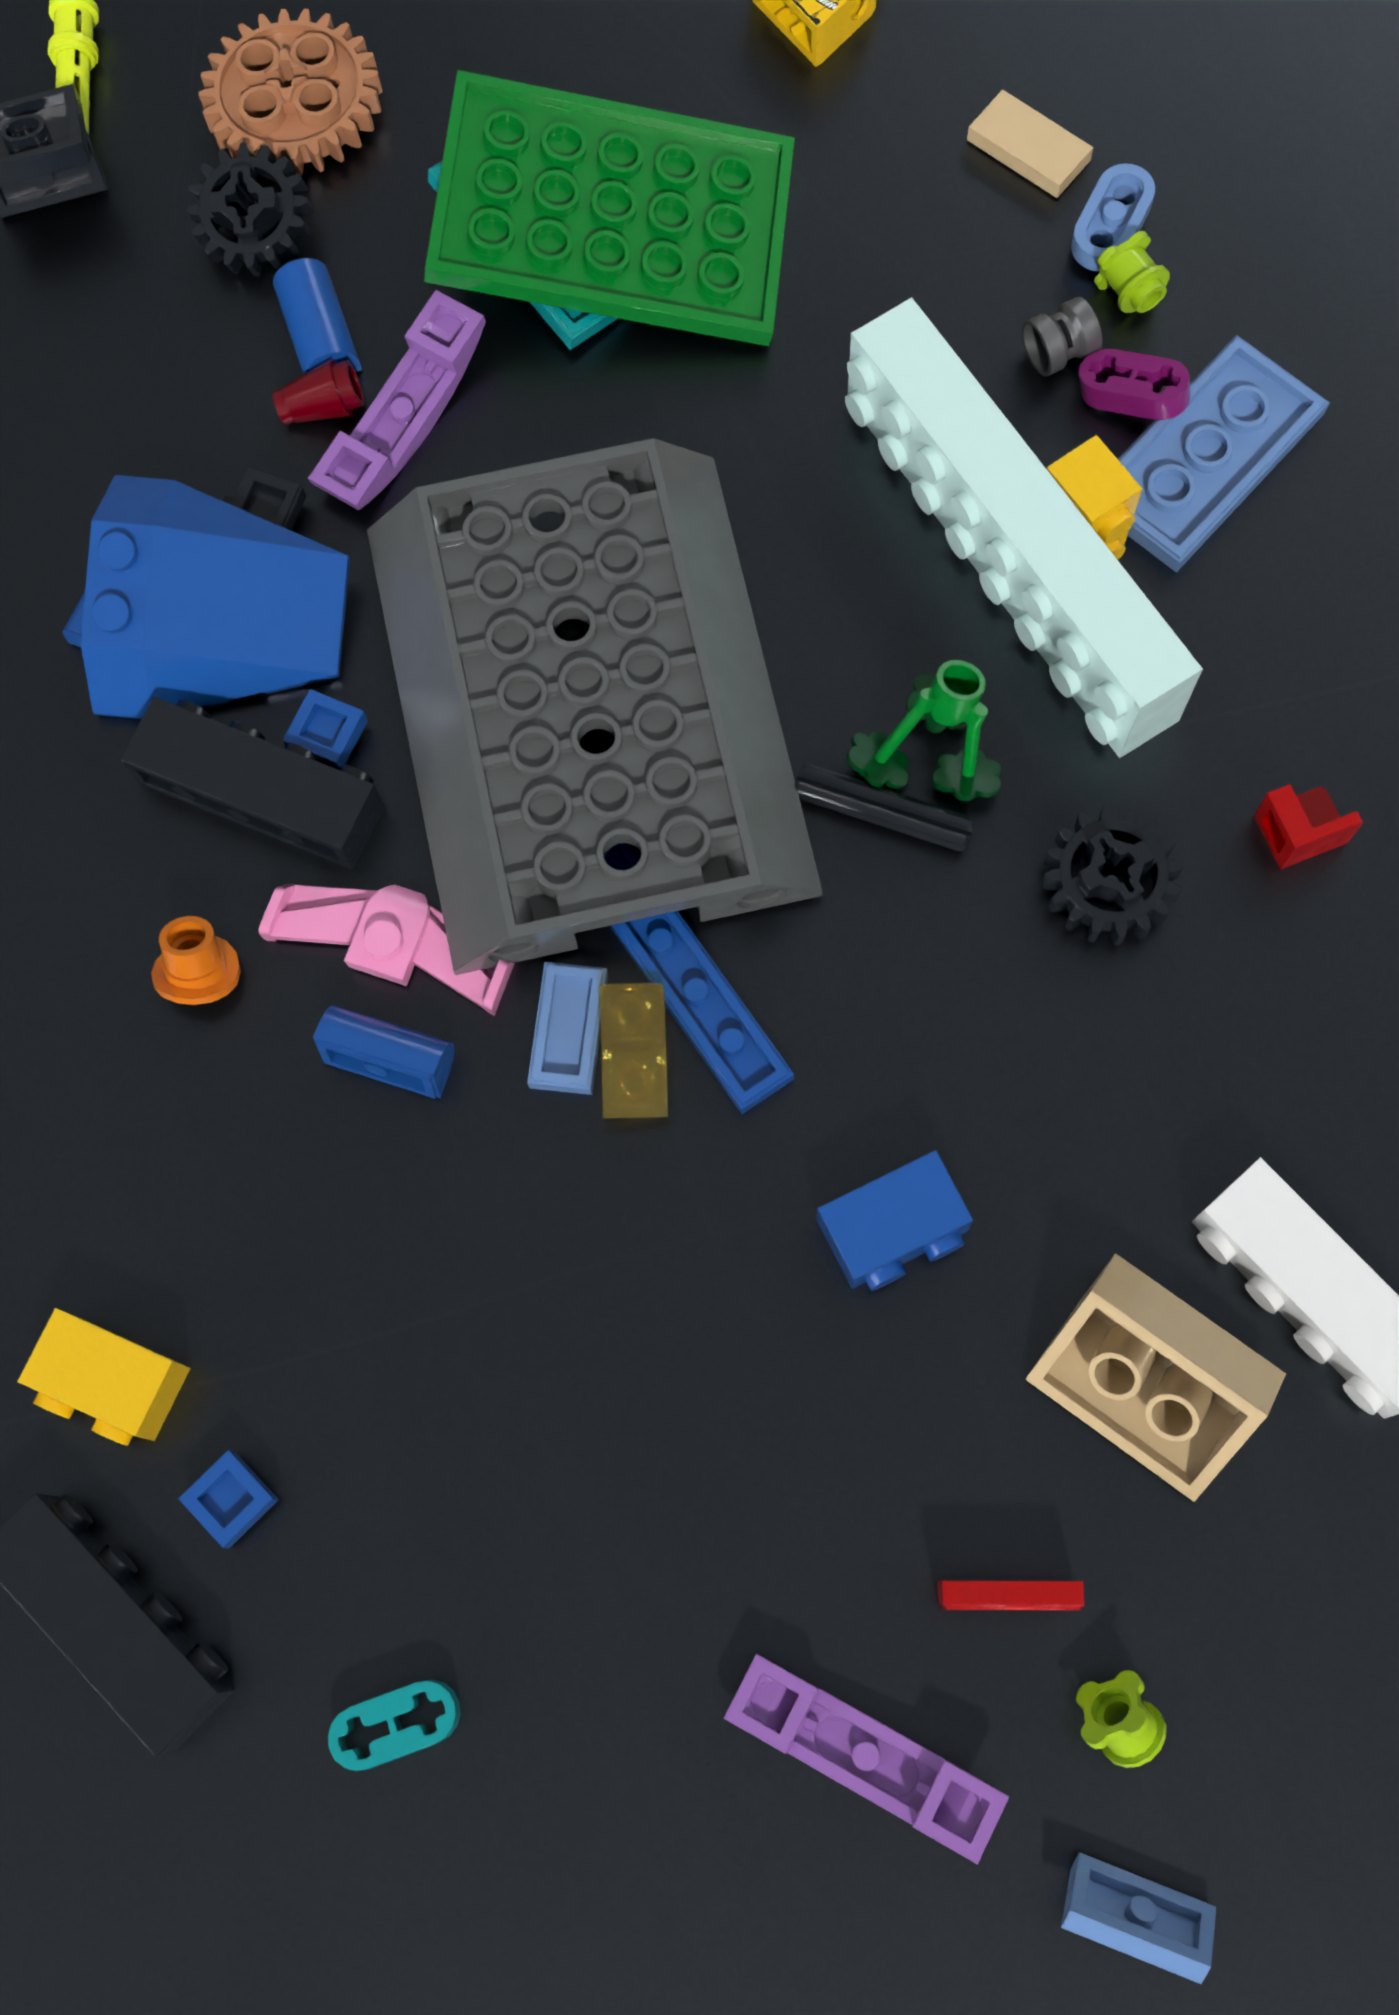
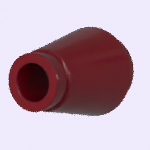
M331 358L286 384L283 388L273 391V401L284 425H288L294 422L301 423L353 416V409L364 406V395L351 362L345 360L336 363Z

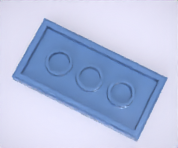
M1236 335L1190 383V401L1185 411L1171 419L1155 420L1118 458L1120 463L1143 488L1134 514L1136 520L1129 529L1128 536L1177 573L1325 414L1330 402Z

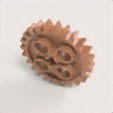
M305 8L297 21H290L287 10L281 9L278 22L271 24L263 13L258 15L259 28L255 30L240 23L238 28L242 38L238 41L223 36L221 42L226 54L210 53L208 55L213 71L201 72L200 77L205 89L199 92V98L204 108L202 112L210 133L214 134L220 149H229L232 159L238 157L240 143H246L255 157H257L262 146L265 145L274 153L276 161L285 156L296 169L295 175L300 174L302 176L304 163L312 162L319 172L324 171L323 157L328 155L342 163L345 159L341 147L347 144L359 149L362 143L358 130L373 132L374 124L371 114L381 113L378 95L383 93L379 73L373 52L367 51L363 36L353 38L350 25L347 22L334 29L331 15L325 13L317 23H313L309 9Z

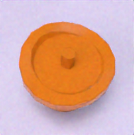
M184 916L170 921L163 927L159 934V944L162 953L155 960L151 976L154 989L164 999L188 1005L212 1003L227 996L237 986L241 973L237 953L228 941L215 936L214 930L207 920L197 916Z

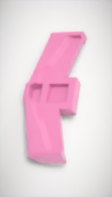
M286 883L275 888L259 926V934L266 941L287 940L350 945L344 959L348 967L407 986L416 965L493 1016L496 1014L514 963L499 960L496 967L455 975L442 912L429 904L425 894L395 884L379 890Z

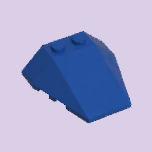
M115 475L91 520L80 639L93 714L142 719L153 697L174 705L181 699L192 702L199 707H215L228 704L230 700L259 693L270 694L339 677L350 557L176 480Z

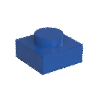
M309 689L282 741L284 745L286 743H294L308 749L319 758L320 763L339 770L341 765L347 763L368 719L363 710Z
M231 1450L223 1454L178 1498L222 1548H231L279 1500L240 1456Z

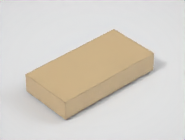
M1003 89L968 127L967 141L1056 198L1062 194L1091 161L1094 148Z

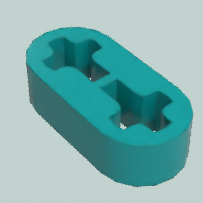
M433 1679L415 1682L353 1705L337 1715L331 1723L328 1733L329 1750L334 1760L343 1768L360 1771L427 1748L449 1737L458 1726L461 1715L460 1701L451 1687L444 1682ZM422 1692H426L430 1702L442 1700L445 1706V1714L436 1718L437 1731L434 1733H429L425 1723H419L403 1729L400 1721V1715L413 1711L420 1706L418 1695ZM357 1716H360L364 1726H372L387 1721L389 1727V1735L375 1739L369 1744L371 1753L369 1757H364L360 1747L349 1749L346 1745L345 1736L355 1730L353 1719Z

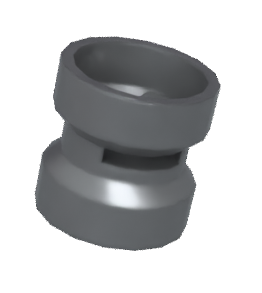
M1075 297L1060 304L1057 313L1051 316L1039 314L1024 321L1022 325V338L1027 355L1038 373L1043 376H1049L1064 369L1067 360L1071 358L1085 359L1091 353L1102 348L1103 339L1098 319L1092 307L1082 297Z

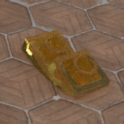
M599 984L603 1118L668 1117L664 984Z

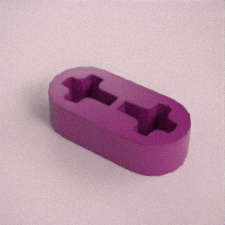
M1101 349L1085 357L1080 364L1078 372L1080 393L1083 401L1090 407L1152 420H1167L1184 412L1189 405L1190 375L1188 369L1179 361L1118 349ZM1163 386H1167L1163 393H1159Z

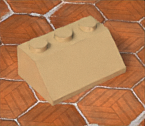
M1115 1253L1079 1301L1025 1380L1195 1502L1266 1419L1286 1373Z

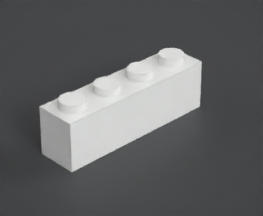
M1260 1157L1191 1221L1200 1231L1197 1235L1198 1241L1218 1262L1227 1264L1230 1261L1248 1280L1245 1284L1247 1292L1263 1309L1272 1314L1279 1311L1297 1330L1293 1335L1294 1339L1312 1359L1320 1364L1328 1361L1346 1380L1343 1388L1356 1405L1371 1415L1378 1412L1383 1419L1398 1415L1399 1295Z

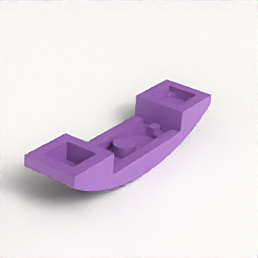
M435 290L404 336L409 349L351 435L349 436L339 431L308 477L310 483L357 510H360L372 501L408 463L441 416L463 377L486 323L484 315Z
M758 1654L755 1655L723 1718L784 1754L788 1753L913 1825V1828L977 1865L1009 1799L1007 1794Z

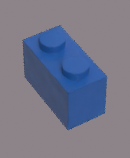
M936 1150L817 1208L816 1218L851 1289L867 1282L871 1291L884 1287L905 1275L906 1271L902 1264L926 1253L929 1261L932 1262L962 1247L965 1242L961 1235L968 1232L973 1222L966 1205Z

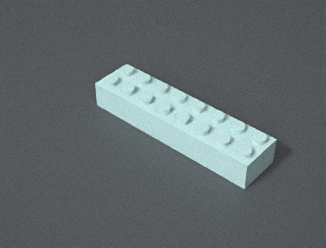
M912 297L853 331L850 342V360L847 362L849 374L848 395L845 396L846 407L852 419L860 427L867 425L878 440V447L886 464L894 471L901 470L911 483L912 494L921 510L927 515L933 513L945 528V536L953 552L962 560L968 558L977 570L980 584L987 597L996 605L1002 603L1012 616L1016 633L1021 642L1031 651L1037 649L1050 666L1049 673L1059 692L1067 698L1072 696L1085 712V721L1093 737L1102 745L1109 744L1120 759L1177 723L1184 712L1203 668Z

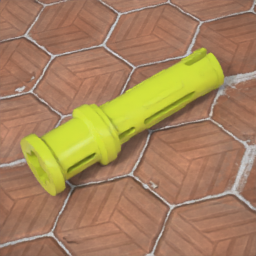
M49 0L48 14L54 22V35L48 40V55L56 66L55 88L70 84L75 85L82 103L85 128L89 135L90 71L98 63L99 49L93 41V28L99 22V8L93 0ZM76 10H79L81 15L76 17Z

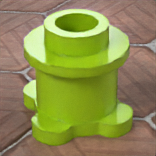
M1138 231L1129 240L1120 245L1109 247L1097 260L1100 270L1094 279V283L1100 290L1112 287L1119 297L1117 300L1118 307L1124 313L1135 311L1138 313L1147 312L1154 308L1167 292L1166 286L1170 279V272L1165 266L1156 265L1146 252L1145 248L1150 244L1151 238L1145 231Z
M1130 1670L1121 1671L1115 1679L1104 1683L1087 1682L1081 1686L1076 1695V1702L1084 1712L1085 1724L1081 1729L1083 1740L1091 1748L1102 1749L1103 1754L1114 1765L1124 1768L1140 1767L1151 1761L1161 1751L1166 1739V1723L1161 1712L1151 1703L1141 1700L1140 1696L1145 1688L1144 1683L1138 1674Z

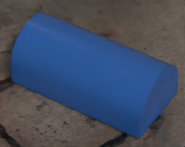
M301 258L283 265L274 275L273 286L303 375L331 358L336 363L349 360L356 372L362 371L326 265L312 258Z
M335 1005L329 1006L324 1012L313 1035L314 1042L324 1064L434 1099L436 1097L441 1098L454 1058V1043Z

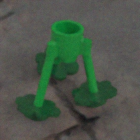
M950 660L944 662L932 676L926 673L917 675L913 681L915 691L910 694L906 702L908 713L889 736L879 731L873 732L869 736L864 733H856L851 739L852 748L847 752V762L872 786L882 787L886 784L893 789H901L908 782V774L905 768L909 765V760L903 752L896 749L920 720H925L926 728L932 733H941L946 727L955 731L963 730L967 727L964 748L957 751L956 755L943 754L938 758V769L934 772L932 778L933 785L942 792H952L961 801H970L977 796L992 797L998 794L1001 786V781L998 777L1001 772V765L995 760L985 759L984 753L978 749L981 726L988 714L987 707L980 702L986 686L983 674L969 662Z

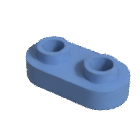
M1117 164L1108 168L1099 178L1075 225L1071 243V250L1075 260L1084 268L1099 272L1100 266L1097 260L1100 255L1109 247L1118 246L1129 240L1132 235L1141 230L1150 212L1155 194L1154 180L1145 169L1134 164ZM1118 200H1124L1128 202L1129 205H1124L1122 202ZM1100 244L1105 246L1106 248L1097 247L1095 245Z

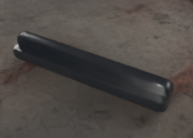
M804 764L795 781V788L800 800L956 851H963L966 848L974 827V820L971 816L882 787H874L867 782L812 764Z

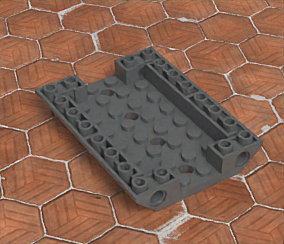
M651 438L416 487L367 529L455 975L496 967L499 960L515 963L578 949L575 933L697 907L700 922L822 896L823 891L801 803L795 788V780L713 457ZM543 512H556L565 519L558 529L551 532H541L532 526L535 517ZM567 619H580L589 626L586 635L576 641H566L555 634L559 624ZM603 729L610 732L614 736L615 741L607 751L592 754L581 748L580 741L582 737L591 730ZM620 843L634 845L641 852V858L634 867L628 870H616L605 861V856L611 847Z

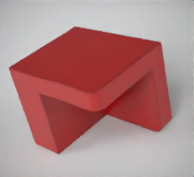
M1291 784L1268 792L1253 815L1280 870L1349 843L1364 823L1358 811L1340 817L1327 790L1321 786L1299 795L1295 794Z

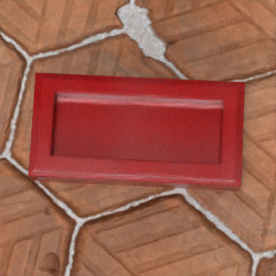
M937 1581L938 1606H941L942 1610H1080V1607H1084L1083 1581Z

